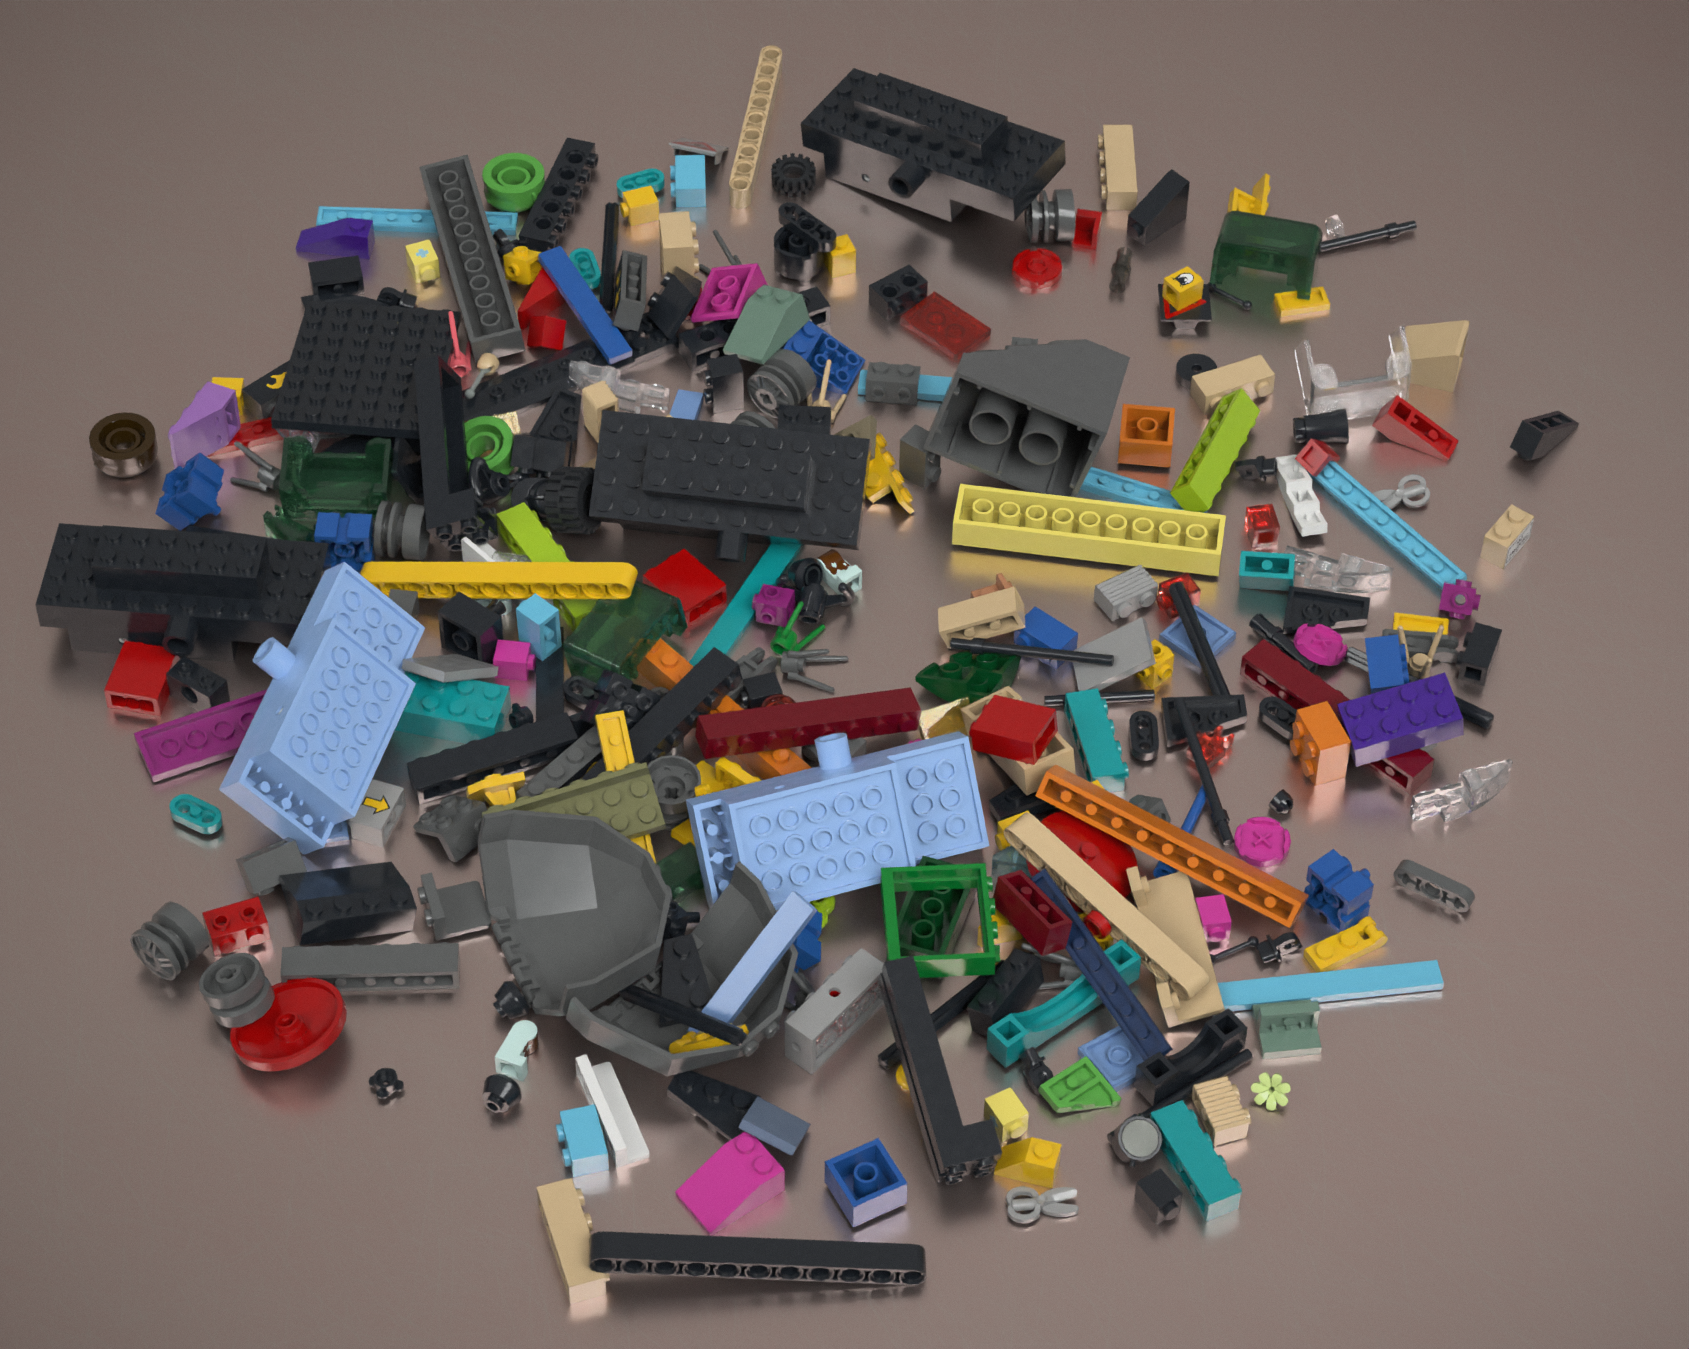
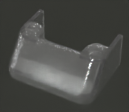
M1399 326L1389 335L1392 355L1385 362L1386 375L1342 382L1337 381L1336 372L1330 365L1313 364L1309 340H1304L1294 351L1307 415L1330 412L1345 407L1347 418L1354 419L1378 415L1381 408L1396 395H1399L1408 402L1412 363L1405 327Z

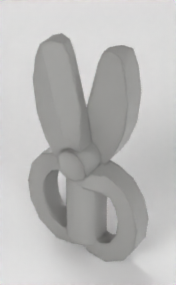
M1412 474L1400 480L1397 490L1384 489L1372 494L1388 508L1393 509L1400 502L1411 508L1424 506L1429 501L1431 492L1426 487V481L1422 476ZM1417 481L1420 483L1404 489V485L1408 482ZM1424 494V497L1418 501H1411L1408 499L1414 496Z
M1015 1187L1009 1190L1006 1195L1008 1216L1012 1221L1018 1223L1033 1222L1039 1218L1040 1212L1053 1217L1074 1216L1078 1214V1206L1057 1202L1076 1197L1077 1190L1071 1187H1059L1039 1195L1031 1187ZM1020 1195H1026L1031 1197L1024 1199H1014L1015 1197ZM1034 1210L1029 1214L1016 1213V1211Z

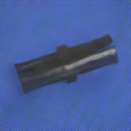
M1125 247L1119 248L1116 261L1112 264V278L1109 288L1114 293L1116 285L1119 286L1117 293L1124 292L1126 288V280L1131 273L1130 263L1133 256L1130 248H1127L1126 255L1123 254Z

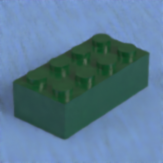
M922 856L919 866L955 864ZM977 888L908 891L897 917L901 957L952 954Z

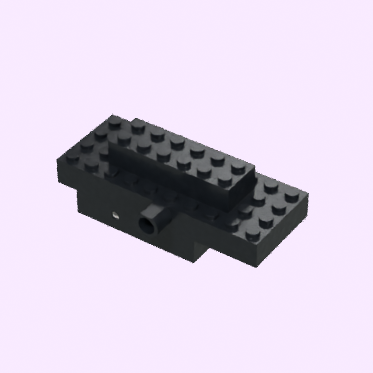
M855 68L800 123L803 147L824 154L826 177L948 221H952L966 205L1015 221L1066 164L1064 140L1009 122L1008 116L883 73H879L876 76Z
M603 410L589 517L593 521L620 524L623 529L717 539L714 559L731 563H745L747 543L781 545V542L859 550L872 444L870 439Z
M59 523L35 604L39 624L41 627L67 628L72 650L119 654L124 642L131 641L164 647L167 652L177 655L179 658L185 656L188 659L234 662L239 642L263 643L267 639L274 637L282 645L290 644L325 570L331 568L329 543L267 539L266 537Z

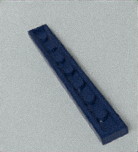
M1045 868L1042 869L1031 880L1072 921L1066 950L1144 1061L1159 1051L1164 1056L1173 1050L1169 1042Z

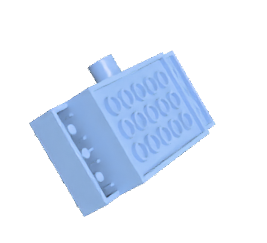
M346 562L325 570L288 648L274 637H271L261 644L253 658V663L273 679L219 790L282 839L287 837L294 839L299 851L303 855L324 848L334 825L355 817L416 683L404 674L405 670L402 669L403 659L412 658L425 627Z
M959 731L851 758L847 734L834 733L815 739L820 765L818 767L686 799L709 910L730 884L735 864L739 861L761 881L775 910H779L792 891L798 892L804 899L810 902L880 884L881 868L919 865L922 856L942 859L989 847L969 738Z

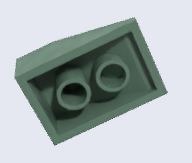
M762 285L747 300L723 349L724 354H737L738 358L764 364L810 320L803 295Z

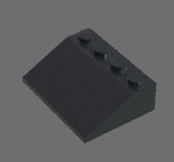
M392 862L279 876L300 945L413 931L417 907L410 886Z

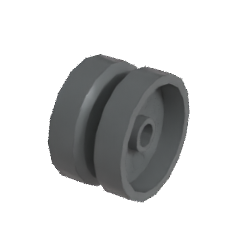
M233 953L220 958L203 972L199 981V990L204 1000L209 1004L210 1011L215 1020L221 1026L228 1028L242 1027L255 1022L271 1008L275 999L274 989L265 976L260 962L254 955L248 953Z

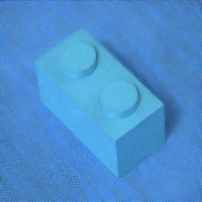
M675 155V165L670 166L671 180H676V182H671V197H676V207H706L705 155Z
M536 593L527 600L522 601L516 608L519 642L531 643V653L535 654L541 661H544L562 646L559 610Z
M595 1104L559 1111L560 1124L555 1125L559 1142L564 1141L566 1148L562 1149L565 1167H571L573 1178L609 1170L608 1152Z

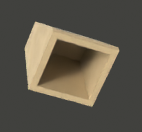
M1461 320L1406 326L1404 335H1399L1396 342L1395 350L1398 353L1392 354L1390 368H1394L1392 379L1453 393L1464 358L1470 321Z

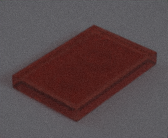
M935 291L900 317V324L955 361L960 359L963 353H968L991 335V328Z

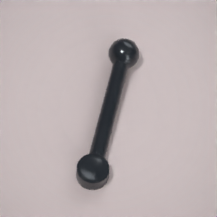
M1213 282L1208 283L1210 293L1216 292L1242 305L1245 310L1252 308L1250 301H1243L1217 288Z
M1251 936L1244 943L1216 955L1210 954L1212 964L1214 965L1216 960L1249 946L1256 947L1255 944L1259 943L1258 938Z

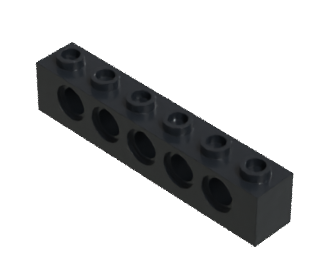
M566 138L518 235L519 246H526L529 250L545 252L558 247L560 234H564L566 231L567 220L574 214L576 201H580L582 198L583 187L585 184L588 185L592 168L595 169L597 167L599 156L595 153V143Z
M818 287L799 292L798 294L803 295L810 321L818 327L830 324L831 306ZM738 318L717 320L678 334L679 353L691 371L707 367V359L728 356L724 354L723 349Z

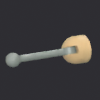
M491 353L481 355L477 362V368L480 373L472 386L465 391L466 398L472 399L475 396V389L484 375L490 376L496 372L499 367V360L495 355Z

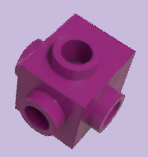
M1456 579L1455 584L1444 582L1439 610L1449 611V617L1465 619L1466 615L1471 616L1472 610L1478 611L1481 595L1476 594L1477 588L1471 587L1472 582ZM1457 595H1463L1466 601L1460 604L1455 598Z
M763 584L759 594L754 595L752 609L756 610V622L786 627L795 610V591L793 589Z

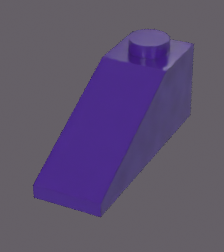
M345 218L301 230L296 251L343 257L358 255L361 259H370L375 245L373 220Z

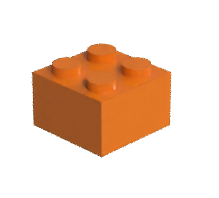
M1123 404L1118 463L1170 468L1175 408Z
M1328 701L1298 709L1295 722L1293 723V738L1290 741V748L1293 755L1298 756L1301 761L1305 776L1310 777L1314 786L1344 778L1346 776L1351 740Z

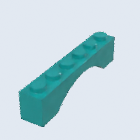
M1123 939L1104 951L1128 986L1139 979L1141 957ZM1082 974L1065 990L1044 1004L1028 1011L1010 1013L989 1027L986 1049L1007 1068L1020 1059L1019 1056L1032 1047H1038L1103 1002Z

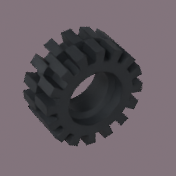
M790 153V157H787L785 154L782 155V160L778 157L776 163L773 162L772 186L775 187L776 192L780 191V194L783 196L788 193V197H793V194L801 197L802 192L804 195L809 194V190L812 191L816 185V167H814V162H810V158L807 156L803 159V154H799L798 157H795V153ZM799 174L801 177L788 178L786 175Z

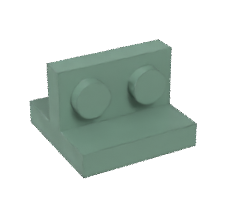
M1309 999L1255 1004L1252 1006V1015L1262 1060L1321 1054L1322 1046L1317 1029L1320 1015L1318 1001L1311 1002Z

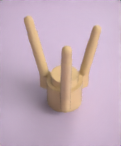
M830 359L826 361L819 399L813 403L811 393L806 398L807 406L831 407L830 403L825 400L831 367ZM842 394L834 408H831V423L834 422L837 412L847 397L846 394Z
M1443 625L1439 626L1428 655L1418 653L1409 658L1403 626H1398L1400 644H1405L1409 674L1419 679L1429 677L1433 656L1444 630Z

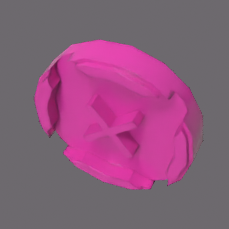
M1303 624L1297 629L1293 639L1295 648L1310 661L1320 665L1333 666L1340 664L1344 660L1348 647L1342 643L1343 638L1333 629L1322 624H1317L1315 627Z
M1252 817L1247 819L1246 823L1240 824L1236 829L1234 835L1235 852L1250 865L1258 867L1274 866L1281 863L1288 856L1291 845L1290 833L1287 829L1280 826L1281 823L1275 819Z

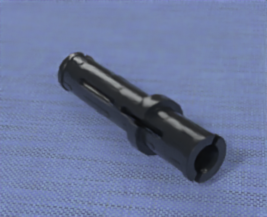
M1261 613L1256 614L1250 620L1249 626L1270 644L1277 646L1283 653L1298 661L1310 672L1314 673L1317 670L1318 664L1301 655L1295 648L1294 642L1284 634L1282 628L1279 626L1275 627Z

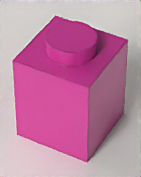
M498 639L493 658V665L498 666V674L494 678L527 681L529 671H534L536 655L531 654V643Z
M1224 894L1196 898L1195 902L1206 942H1219L1229 939L1232 921Z

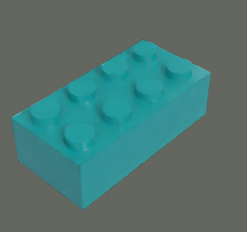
M405 671L404 674L416 684L394 731L467 744L472 740L490 737L503 731L511 710L510 686L477 680L443 683Z

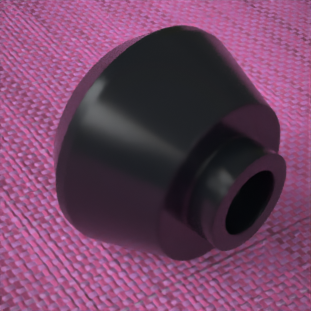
M812 557L795 561L788 570L789 582L799 591L810 583L821 584L823 571L820 563Z
M513 981L503 982L494 995L497 1001L492 1003L500 1016L503 1018L507 1015L510 1019L528 1015L530 1006Z
M494 1074L485 1079L482 1098L485 1106L490 1111L495 1113L506 1112L521 1101V1089L512 1078L503 1074Z

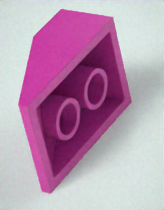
M758 263L712 268L690 318L691 321L703 322L739 318L747 300L762 285H768Z
M743 1132L725 1143L675 1191V1195L706 1232L712 1236L785 1191V1170L756 1137Z

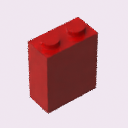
M685 549L670 555L664 562L654 568H650L643 575V593L650 591L666 605V613L685 630L727 603L726 584Z
M125 641L104 689L107 708L161 717L170 695L166 673L180 660L179 656L167 652L161 646Z
M994 694L990 702L984 705L981 715L970 726L969 736L972 738L973 750L1035 765L1058 731L1056 709Z

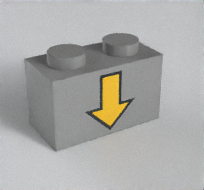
M372 779L355 817L348 819L352 839L384 847L406 806L404 788Z

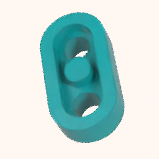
M651 168L623 176L617 181V194L623 198V192L646 186H652L654 193L664 188V174L658 169Z
M587 248L573 250L569 256L570 260L589 288H597L601 283V272L594 253Z
M181 794L171 800L169 805L170 813L176 822L202 834L215 833L222 827L221 811L216 806L189 794Z

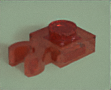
M1221 725L1214 729L1211 738L1206 734L1199 738L1209 769L1225 756L1226 748L1231 747L1234 743L1235 735L1233 733L1228 737H1221L1224 728ZM1187 748L1186 757L1194 762L1190 748Z

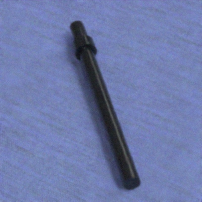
M1414 220L1400 224L1393 222L1385 224L1383 228L1276 252L1273 256L1277 263L1384 237L1391 239L1398 237L1401 233L1416 230L1417 225Z
M973 637L972 640L951 638L950 643L951 649L968 650L972 654L980 655L986 652L1113 666L1114 655L987 642L985 638Z
M1178 697L1173 702L1212 810L1211 819L1213 825L1218 828L1223 845H1231L1234 843V839L1229 827L1230 819L1227 810L1223 809L1185 700L1183 697Z
M1247 1048L1142 1112V1114H1145L1144 1117L1150 1118L1151 1112L1181 1100L1185 1101L1192 1096L1194 1084L1227 1075L1253 1058L1251 1051ZM1133 1114L1132 1116L1128 1117L1127 1119L1132 1118V1117H1134V1116H1138V1115H1137V1114ZM1115 1130L1107 1134V1138L1111 1144L1112 1136Z

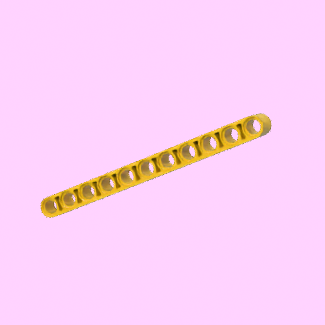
M366 562L362 566L360 575L387 597H389L391 589L416 591L418 592V598H453L458 592H461L471 599H528L535 593L543 599H627L631 596L638 571L633 565L625 562Z

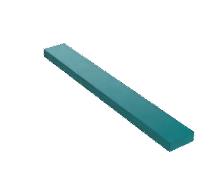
M781 542V545L770 544L689 661L692 666H695L714 647L727 656L730 654L756 615V610L752 609L754 595L759 594L763 584L775 586L776 579L785 573L804 544Z

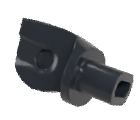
M502 229L494 232L493 238L500 247L497 252L499 258H502L503 255L519 246V240L510 241Z
M385 287L380 291L377 301L389 306L414 308L417 296L407 293L408 289H404L402 293L392 287Z
M1258 456L1256 459L1235 462L1236 471L1246 480H1254L1260 477L1261 481H1266L1267 477L1277 475L1278 463L1276 458L1266 459L1265 456Z
M1294 932L1284 933L1274 940L1268 934L1266 935L1267 940L1255 944L1264 964L1275 959L1277 962H1281V956L1303 947Z
M1032 1047L1023 1052L1019 1057L1025 1065L1023 1073L1038 1096L1040 1095L1038 1091L1040 1085L1054 1076L1050 1068L1043 1062L1046 1058L1044 1056L1040 1058L1035 1048Z

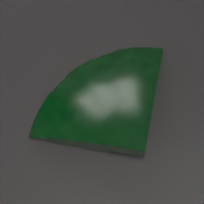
M964 651L951 655L949 662L940 666L933 662L915 676V680L938 697L963 708L1004 687H1011L1022 656L983 653V655L972 656L970 651Z

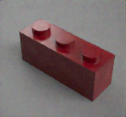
M1022 870L998 876L993 895L995 908L1042 956L1066 949L1072 921Z

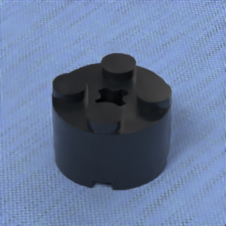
M804 225L801 228L809 230L814 227L811 225ZM783 226L774 236L775 272L787 278L798 279L800 282H809L813 276L822 270L824 266V252L816 250Z

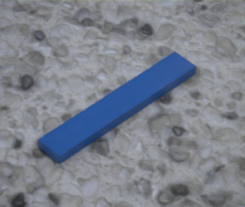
M558 246L539 253L538 261L608 364L610 365L631 357V347L618 328L613 326V321L563 248Z

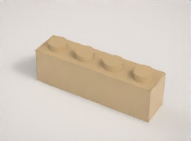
M1103 125L1102 135H1098L1097 140L1098 149L1102 150L1099 151V166H1103V168H1100V183H1104V185H1101V200H1106V210H1133L1137 204L1138 193L1133 126Z
M572 1178L536 1187L538 1206L570 1304L606 1295V1282L610 1281L609 1273H598L589 1268V1238L591 1236L590 1231H593V1224L590 1214L583 1213L582 1206H585V1201L581 1188L575 1189Z

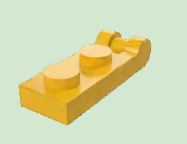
M1367 916L1358 924L1305 948L1303 956L1316 973L1332 971L1382 947L1387 942L1388 937L1382 930L1378 931L1376 922L1372 917ZM1367 934L1369 938L1363 940L1362 936Z
M746 1024L736 1026L743 1029L747 1035L749 1034ZM690 1031L682 1039L672 1042L669 1045V1052L676 1054L730 1045V1043L701 1031L698 1033Z

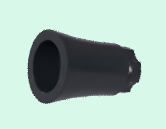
M1345 407L1325 413L1303 415V418H1293L1295 443L1305 442L1307 444L1310 439H1315L1325 443L1348 444L1349 427Z

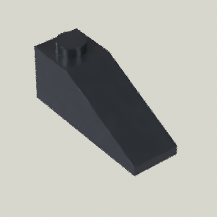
M1559 410L1522 420L1510 448L1515 450L1520 458L1527 461L1541 458L1578 427L1579 423Z

